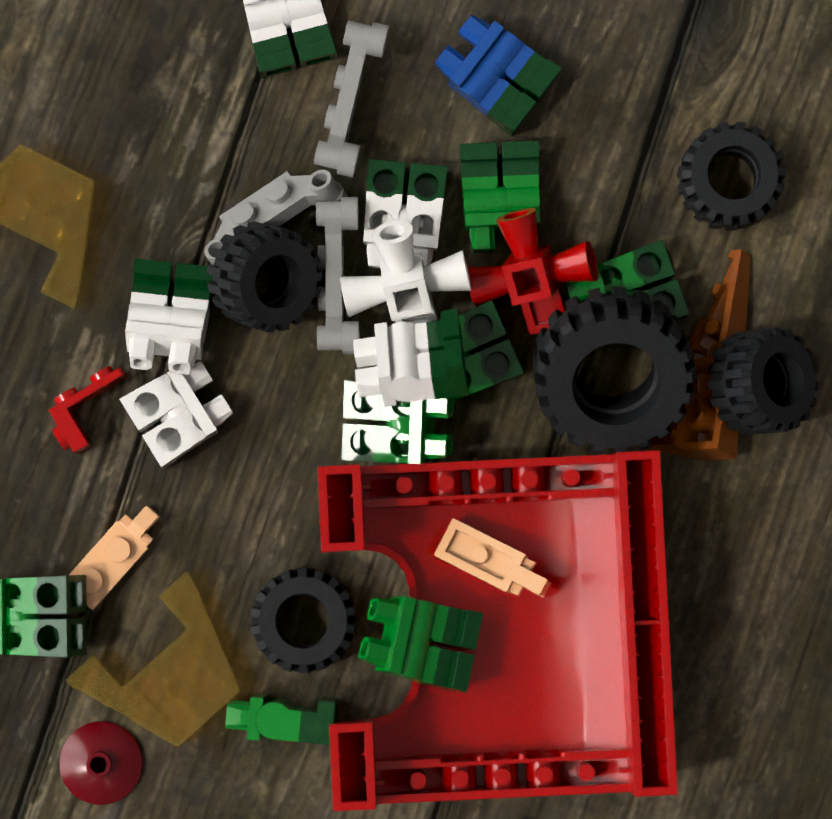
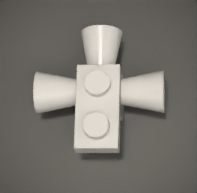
M403 220L386 222L378 226L372 233V239L383 258L380 259L381 276H340L341 290L348 317L386 301L391 320L395 321V323L410 322L417 324L438 320L431 291H472L463 250L424 266L421 251H413V226Z

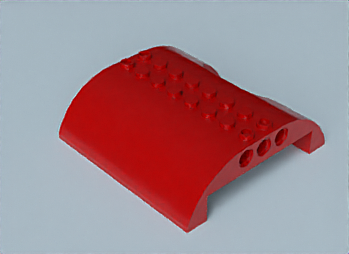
M660 450L617 452L609 455L422 464L318 466L321 552L367 550L383 553L396 561L405 573L409 597L448 607L483 613L476 650H457L433 643L430 645L475 655L467 693L449 692L411 681V688L404 701L390 713L375 718L329 724L333 811L376 809L377 804L620 792H631L634 797L678 795ZM454 518L526 554L528 559L536 562L532 572L551 583L545 597L542 598L523 588L519 597L512 593L508 594L434 556L452 519Z

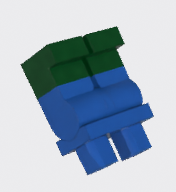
M471 14L459 30L458 35L474 46V48L465 58L448 45L435 61V65L449 79L448 86L459 93L509 136H512L533 109L535 103L539 101L559 75L562 68L550 59L546 60L515 35L505 30L496 21L490 26L484 20Z

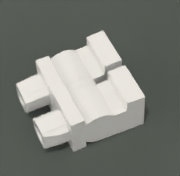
M202 362L194 364L189 375L176 374L169 371L119 399L140 433L161 421L162 424L145 433L142 437L162 469H165L177 461L178 458L217 434L216 428L233 415L222 394L203 406L194 394L213 382Z

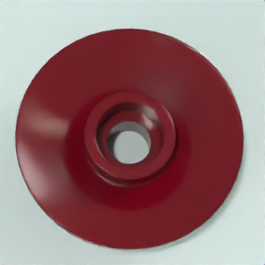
M98 721L78 728L68 737L61 750L59 767L64 784L74 796L90 804L106 805L123 799L134 789L141 776L143 758L138 742L128 730L115 723ZM99 756L106 760L107 767L105 771L97 772L93 769L92 760L95 757Z

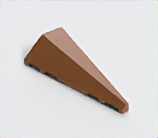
M742 249L730 250L728 258L732 262L722 284L715 283L711 292L715 299L707 317H700L689 340L696 366L697 380L693 382L695 388L693 401L690 404H685L687 414L681 423L677 424L673 421L670 423L672 432L661 440L658 436L650 439L651 446L647 447L649 450H660L663 453L702 461L737 459L739 431H733L728 428V421L722 422L717 416L719 409L712 406L710 399L713 397L712 390H708L707 381H711V374L708 373L709 364L715 361L712 355L716 348H722L721 341L726 337H732L733 333L746 331L751 255Z

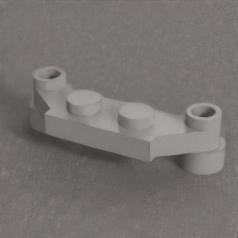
M348 20L343 38V45L350 46L346 65L339 64L337 68L334 88L340 89L337 105L329 104L324 128L330 129V134L327 142L318 141L314 157L315 165L336 169L339 175L354 177L361 145L348 143L347 140L367 55L383 57L389 34V25L373 22L371 26Z
M317 170L311 175L290 176L286 171L219 216L222 223L214 240L206 245L204 250L205 256L209 260L210 265H214L215 258L211 256L214 248L221 249L223 244L220 239L225 234L234 236L233 228L239 225L247 227L248 222H259L279 227L309 206L316 205V201H341V197H348L343 186L339 182L334 181L332 175L327 170Z
M341 197V201H316V225L325 226V245H318L317 250L321 262L318 264V270H325V286H318L321 289L318 298V311H326L325 325L317 326V350H342V354H354L353 340L360 339L359 321H344V300L340 276H344L343 230H359L358 197Z

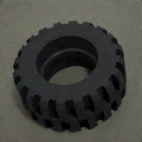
M612 286V293L601 294L600 288L588 290L589 297L580 301L578 296H574L565 301L567 310L562 313L556 309L548 317L549 329L541 328L536 339L538 348L533 350L532 362L539 406L543 415L550 417L551 427L559 435L567 432L568 442L577 447H582L585 442L589 444L591 452L600 454L604 453L605 448H614L615 453L627 452V447L638 445L639 450L651 446L650 439L658 436L662 440L672 432L670 423L672 421L677 424L681 423L687 414L685 404H690L693 401L695 394L693 382L697 380L688 337L685 335L683 325L678 317L670 314L669 307L660 300H655L652 304L649 294L646 292L635 290L633 296L627 295L625 287ZM613 343L629 344L644 350L651 356L653 366L646 380L635 390L621 396L602 397L584 390L575 381L574 373L582 359L591 351L604 345Z

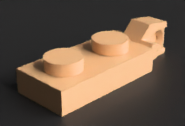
M146 505L133 520L125 514L120 521H116L69 574H86V605L92 610L99 606L149 549L148 545L154 539L147 532L161 517L150 506Z
M454 518L434 553V556L508 594L512 593L518 597L523 588L544 598L551 585L547 579L532 572L536 562L528 559L526 554Z

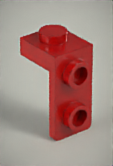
M111 366L105 367L89 378L92 382L91 385L79 392L75 387L70 388L54 398L57 405L48 411L57 424V427L52 429L53 434L64 451L71 448L73 453L80 454L93 446L72 411L126 379L128 376L124 369L119 367L113 370Z

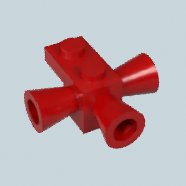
M526 208L504 214L496 219L512 253L502 266L468 267L472 291H469L474 305L478 307L509 293L512 306L521 304L529 335L538 334L541 328L549 329L548 317L556 309L562 313L567 310L561 282L597 281L598 266L593 247L588 240L554 256L551 245L539 247L536 209Z

